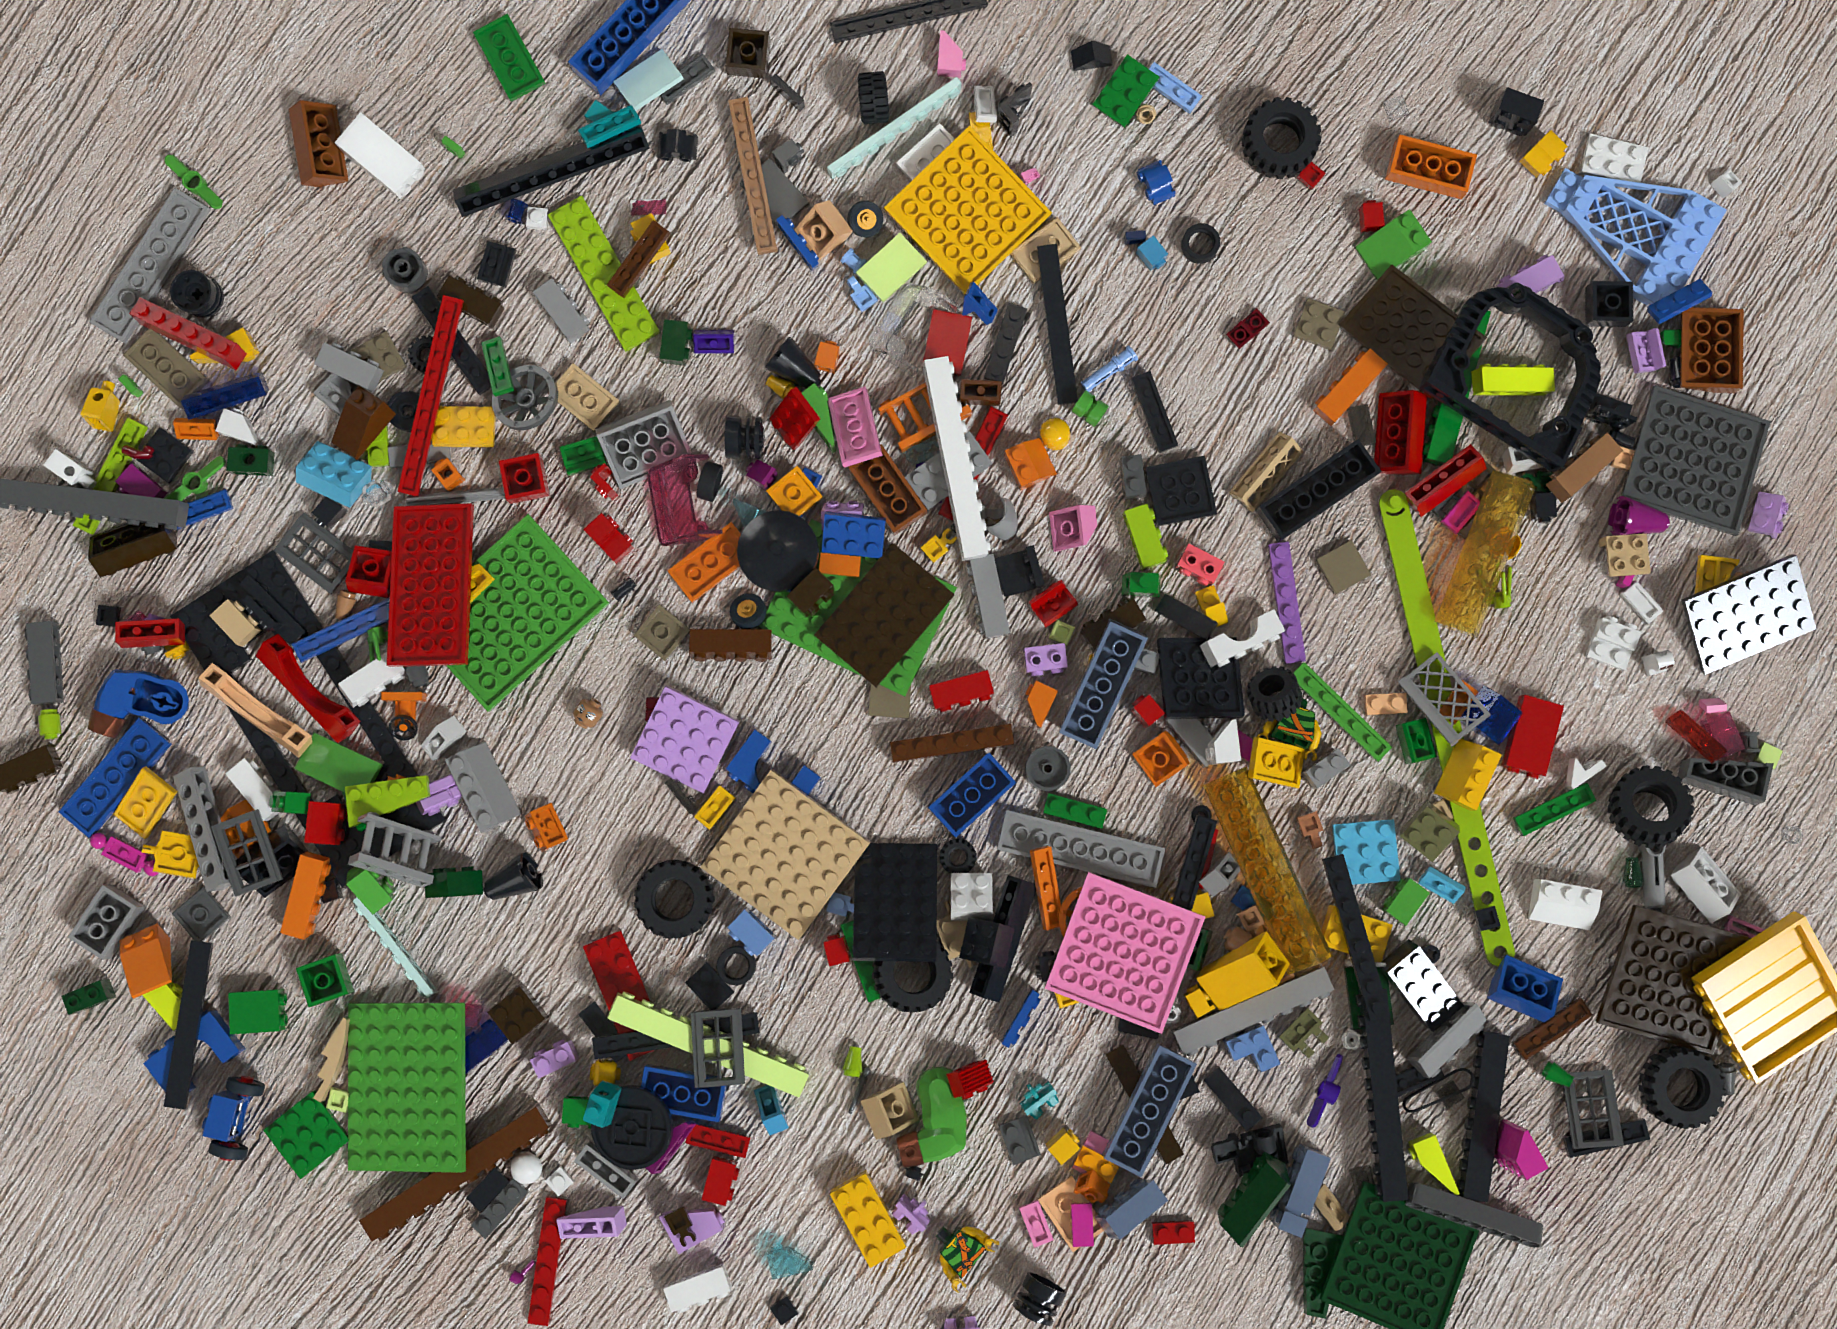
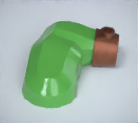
M943 1066L932 1067L924 1071L917 1080L916 1093L922 1106L924 1127L918 1132L915 1130L896 1138L903 1167L925 1165L927 1162L940 1161L955 1155L965 1148L967 1129L965 1103L961 1097L954 1098L946 1075L953 1070Z

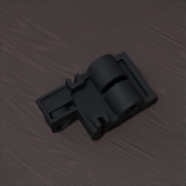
M1280 1123L1240 1134V1140L1235 1133H1230L1226 1140L1218 1141L1211 1145L1215 1163L1220 1164L1234 1160L1235 1170L1239 1177L1249 1173L1256 1158L1261 1157L1264 1152L1285 1164L1289 1163L1283 1129Z

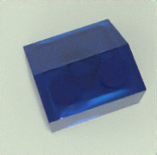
M1483 685L1475 697L1491 715L1472 729V731L1500 745L1523 713L1501 694ZM1470 707L1469 718L1478 719L1484 714L1480 708ZM1467 709L1462 714V718L1467 717Z

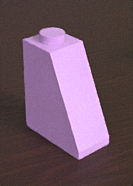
M715 1208L686 1210L693 1223L689 1230L696 1234L697 1239L693 1242L690 1236H686L685 1241L687 1245L685 1247L680 1243V1234L673 1235L664 1218L665 1215L672 1211L663 1212L659 1218L676 1251L680 1254L722 1231L724 1228L723 1223H725L722 1213L720 1211L717 1212Z

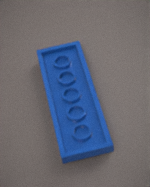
M138 718L58 812L88 838H91L115 812L140 770L145 766L151 769L172 743L144 719Z

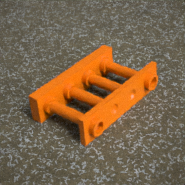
M926 382L892 401L891 399L885 400L880 404L881 407L878 408L880 416L887 413L900 436L898 448L901 453L936 435L934 423L930 426L925 424L911 400L922 393L931 409ZM903 403L918 427V432L913 435L907 434L894 411L895 407ZM962 405L961 421L972 415L969 405L964 407Z

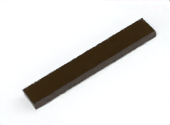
M1122 1044L1105 1055L1130 1098L1141 1075ZM1167 1125L1157 1145V1149L1166 1164L1184 1155Z

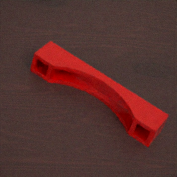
M279 634L264 641L255 655L337 743L352 735L361 721L349 708L329 700L309 682L300 669L292 648Z

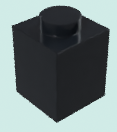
M1535 493L1530 496L1531 521L1538 520V523H1550L1552 519L1557 517L1556 496L1553 493Z
M325 497L311 513L316 516L314 520L321 527L324 528L326 525L332 529L348 511L340 503Z

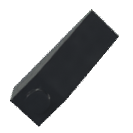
M1220 1067L1204 1079L1209 1088L1246 1131L1262 1119V1116Z

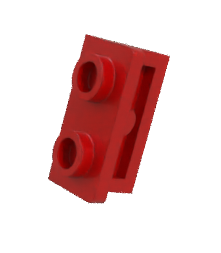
M604 463L602 466L598 465L592 470L590 478L596 484L594 488L605 499L609 497L613 501L618 494L605 481L613 472Z
M1062 580L1052 583L1048 589L1041 594L1035 595L1029 601L1033 613L1045 628L1079 605Z

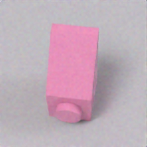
M940 30L937 76L961 78V71L966 70V59L962 58L963 51L945 31Z

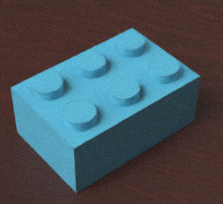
M317 441L296 466V483L351 508L371 482L372 466Z

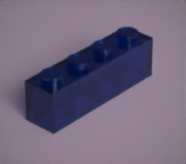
M262 371L185 395L181 400V404L188 420L265 396L269 388Z
M488 1019L480 1026L482 1030L477 1034L473 1031L465 1037V1075L509 1041L491 1019Z

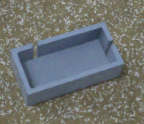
M1300 1143L1299 1147L1294 1149L1292 1166L1287 1168L1291 1186L1278 1201L1277 1206L1272 1209L1270 1218H1272L1271 1222L1278 1229L1302 1238L1308 1219L1300 1216L1302 1213L1310 1216L1331 1158L1319 1150Z

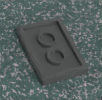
M770 158L761 165L772 222L776 225V219L781 215L785 219L788 217L791 220L809 205L808 200ZM743 180V181L740 183V186L745 190V185H744V180Z

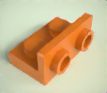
M552 802L525 815V824L532 831L534 843L541 852H545L549 848L568 840Z

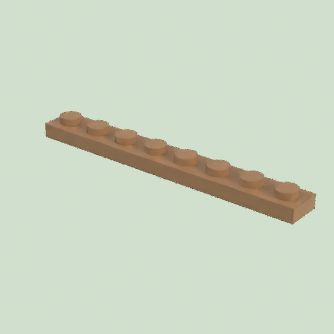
M748 97L728 100L757 253L762 255L778 252Z

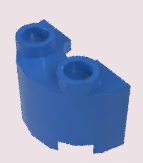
M1162 160L1138 169L1136 172L1140 183L1144 182L1146 184L1145 195L1149 201H1152L1153 205L1175 197L1176 192L1171 185L1173 179L1167 166H1162Z

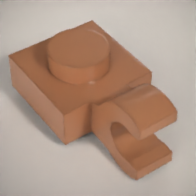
M1317 811L1296 818L1302 836H1309L1312 848L1322 847L1318 832L1324 830Z

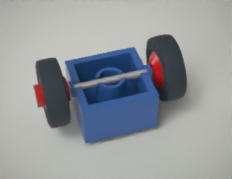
M249 1076L228 1077L225 1087L227 1090L214 1094L209 1099L207 1106L209 1113L202 1124V1129L204 1130L202 1136L216 1139L212 1140L209 1145L208 1152L226 1161L244 1160L248 1153V1147L235 1142V1138L241 1134L250 1097L262 1096L265 1084Z

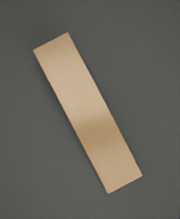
M348 1016L343 1017L321 1053L328 1057L317 1075L324 1080L313 1097L319 1102L327 1099L344 1062L348 1047L350 1023Z

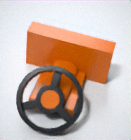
M381 692V700L395 702V717L389 723L391 735L403 741L414 738L418 731L416 703L427 702V694L423 692ZM395 720V726H397V728L393 730L392 722ZM399 731L402 733H406L409 731L413 734L411 736L403 737L396 733Z

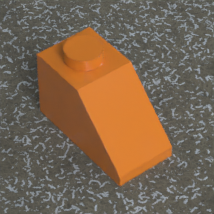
M1035 681L1034 685L1030 683L1025 694L1028 695L1027 703L1035 725L1040 729L1058 690L1039 681Z

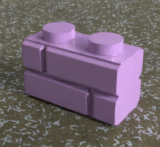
M452 774L429 783L430 797L417 801L416 804L421 815L428 813L431 816L440 811L439 808L447 805L450 808L457 805L462 794Z

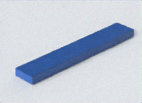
M390 597L292 643L300 662L303 663L366 633L371 628L389 622Z

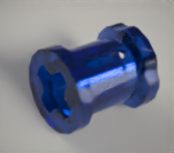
M511 199V207L509 213L505 215V219L521 225L523 222L521 220L524 210L528 208V204L518 199Z

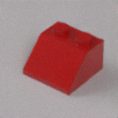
M355 545L345 580L348 592L389 598L392 551Z
M309 801L304 843L340 845L345 835V831L342 829L343 821L346 820L347 816L345 804Z

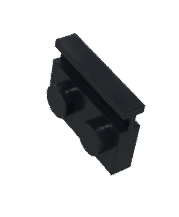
M487 241L477 280L506 288L516 256V248Z
M708 962L685 982L709 1010H716L735 992L729 984L720 978L718 972Z

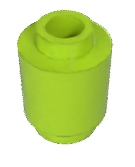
M57 709L41 710L38 716L40 736H44V739L58 738L57 735L62 734L60 714H58Z

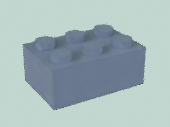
M1139 1178L1134 1180L1129 1185L1131 1187L1125 1193L1124 1191L1118 1193L1113 1198L1115 1200L1110 1205L1106 1204L1097 1211L1099 1214L1094 1218L1109 1238L1121 1240L1168 1201L1154 1180H1140Z

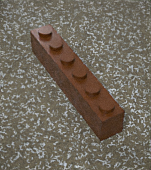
M1011 724L890 742L893 763L1014 745Z

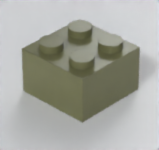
M1427 800L1401 828L1400 837L1433 862L1460 833V828L1457 823Z

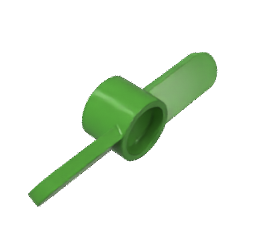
M170 154L165 157L166 165L182 179L183 186L189 192L199 195L214 209L222 207V199L207 186V181L196 171L189 170L176 156ZM200 178L197 187H189L192 179Z
M218 456L198 473H187L183 477L182 484L164 499L182 501L191 493L202 494L208 487L207 479L225 465L226 460L222 456ZM194 477H199V487L191 490L190 481Z

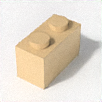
M227 599L210 617L236 645L244 647L261 631L257 626L259 622L252 615L248 616L243 611L245 608L239 601L236 600L234 602Z

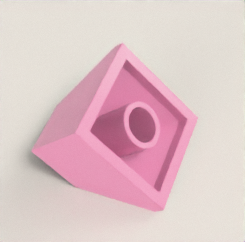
M1076 505L1049 512L1053 552L1087 545L1097 527L1095 506Z

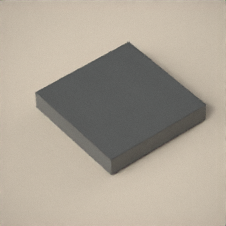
M205 886L172 913L193 940L204 941L231 918L213 894L206 892Z

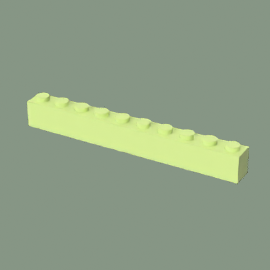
M628 992L617 993L608 1013L609 1020L693 1054L690 1018L683 1015L680 1018L672 1015L673 1012L663 1007L661 1010L654 1008L653 1003L644 999L642 1002L634 999L635 996ZM703 1024L704 1036L715 1035V1032L711 1031V1027ZM715 1039L704 1040L705 1057H716ZM720 1039V1056L732 1055L731 1039ZM743 1041L745 1076L800 1097L809 1076L805 1066L796 1062L794 1065L787 1063L786 1058L780 1055L770 1056L767 1050L760 1047L753 1049L749 1047L748 1042ZM732 1060L721 1061V1066L733 1070Z

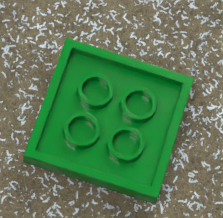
M315 1090L263 1130L300 1179L304 1178L349 1141L348 1133L332 1112L326 1108V1104L313 1098L316 1094Z

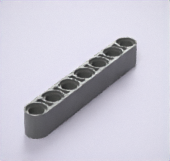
M1411 1182L1408 1184L1409 1200L1405 1201V1205L1410 1208L1529 1247H1541L1543 1224L1420 1183Z

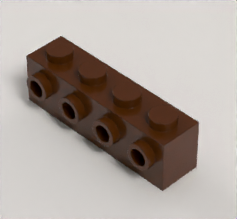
M690 629V658L699 662L706 661V659H714L718 662L726 661V659H735L738 662H744L747 659H755L758 662H765L767 659L772 660V630Z

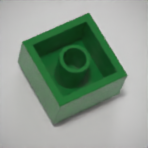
M342 953L334 954L296 968L308 1007L317 1006L355 992Z

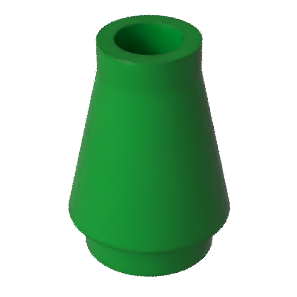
M1550 1061L1547 1062L1541 1076L1545 1077V1080L1564 1085L1568 1088L1575 1078L1556 1062L1552 1063Z

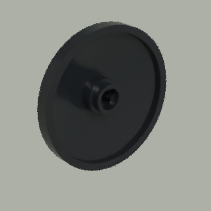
M776 510L763 513L747 524L738 541L737 556L743 573L753 584L767 591L784 592L796 588L815 569L819 557V545L813 529L803 518L788 511Z

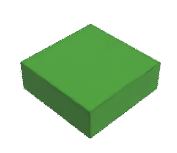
M444 136L441 142L445 149L458 158H462L465 154L462 147L447 136Z
M124 374L118 378L132 395L139 398L143 394L141 388L132 378Z

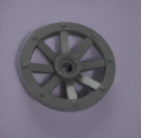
M523 365L510 370L513 385L518 391L517 395L506 393L495 397L492 394V408L495 416L506 427L514 430H529L541 425L551 416L558 402V387L554 378L539 366ZM528 374L527 388L523 389L516 378ZM535 375L541 376L544 380L534 391ZM549 387V396L539 397ZM501 399L516 402L517 404L502 410ZM546 404L539 413L536 408L537 405ZM521 410L515 421L506 417ZM528 411H531L534 417L523 421Z

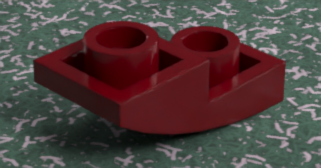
M1256 308L1226 335L1238 349H1241L1266 328L1270 322Z

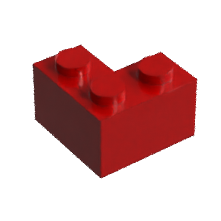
M600 513L584 528V531L617 564L634 549L631 545L633 540L626 533L621 534L617 530L620 526L609 514L605 517Z

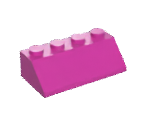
M1506 1119L1500 1121L1495 1146L1496 1155L1494 1156L1498 1166L1509 1170L1512 1174L1514 1173L1517 1177L1525 1180L1547 1170L1549 1167L1529 1131Z

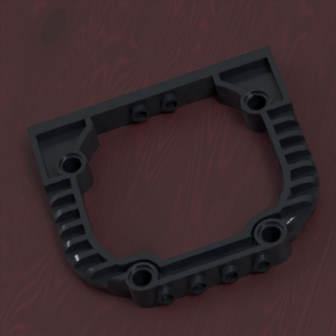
M1513 283L1507 288L1495 287L1482 290L1471 296L1464 303L1443 345L1438 348L1418 388L1554 473L1564 467L1582 430L1580 425L1599 389L1601 364L1595 355L1597 350L1592 343L1593 333L1589 327L1584 325L1579 319L1567 314L1564 309L1550 303L1547 298L1533 292L1530 287L1520 283ZM1491 308H1496L1505 314L1521 313L1558 337L1562 350L1574 358L1576 377L1574 385L1559 416L1547 421L1543 425V432L1535 433L1529 437L1510 426L1507 421L1494 416L1490 410L1483 409L1465 397L1468 388L1464 378V370L1470 365V358L1466 354V350L1483 316Z

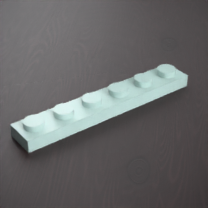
M356 897L353 900L356 904L354 906L355 910L361 916H365L368 920V927L373 932L376 931L378 933L381 944L385 948H389L393 953L391 956L397 964L401 963L405 969L404 974L409 980H414L420 995L427 998L434 996L438 990L379 913L376 912L372 915Z

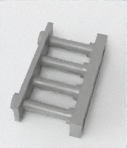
M367 812L358 817V822L367 824L361 851L350 856L348 865L420 887L433 883L434 875L427 874L425 868L429 847L441 841L440 836L434 835V832L430 830L422 831L379 817V814L374 812ZM375 827L385 830L381 854L378 858L371 856V853H369ZM393 833L404 836L399 862L396 864L388 859ZM412 839L422 842L418 865L415 870L408 868L407 865Z

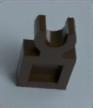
M684 1205L664 1216L673 1235L680 1234V1243L683 1247L687 1245L685 1241L686 1236H690L693 1242L696 1241V1234L689 1230L693 1223Z

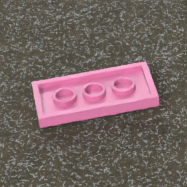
M866 387L828 398L843 467L883 456Z

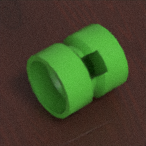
M1085 390L1071 412L1080 418L1084 416L1085 422L1095 427L1109 408V405L1101 400L1096 401L1095 396Z

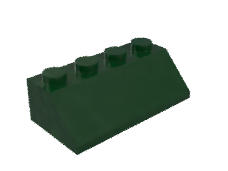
M1264 1152L1261 1157L1256 1158L1249 1173L1243 1175L1239 1186L1231 1191L1226 1203L1221 1204L1219 1207L1218 1218L1220 1225L1240 1247L1243 1248L1291 1186L1286 1164Z

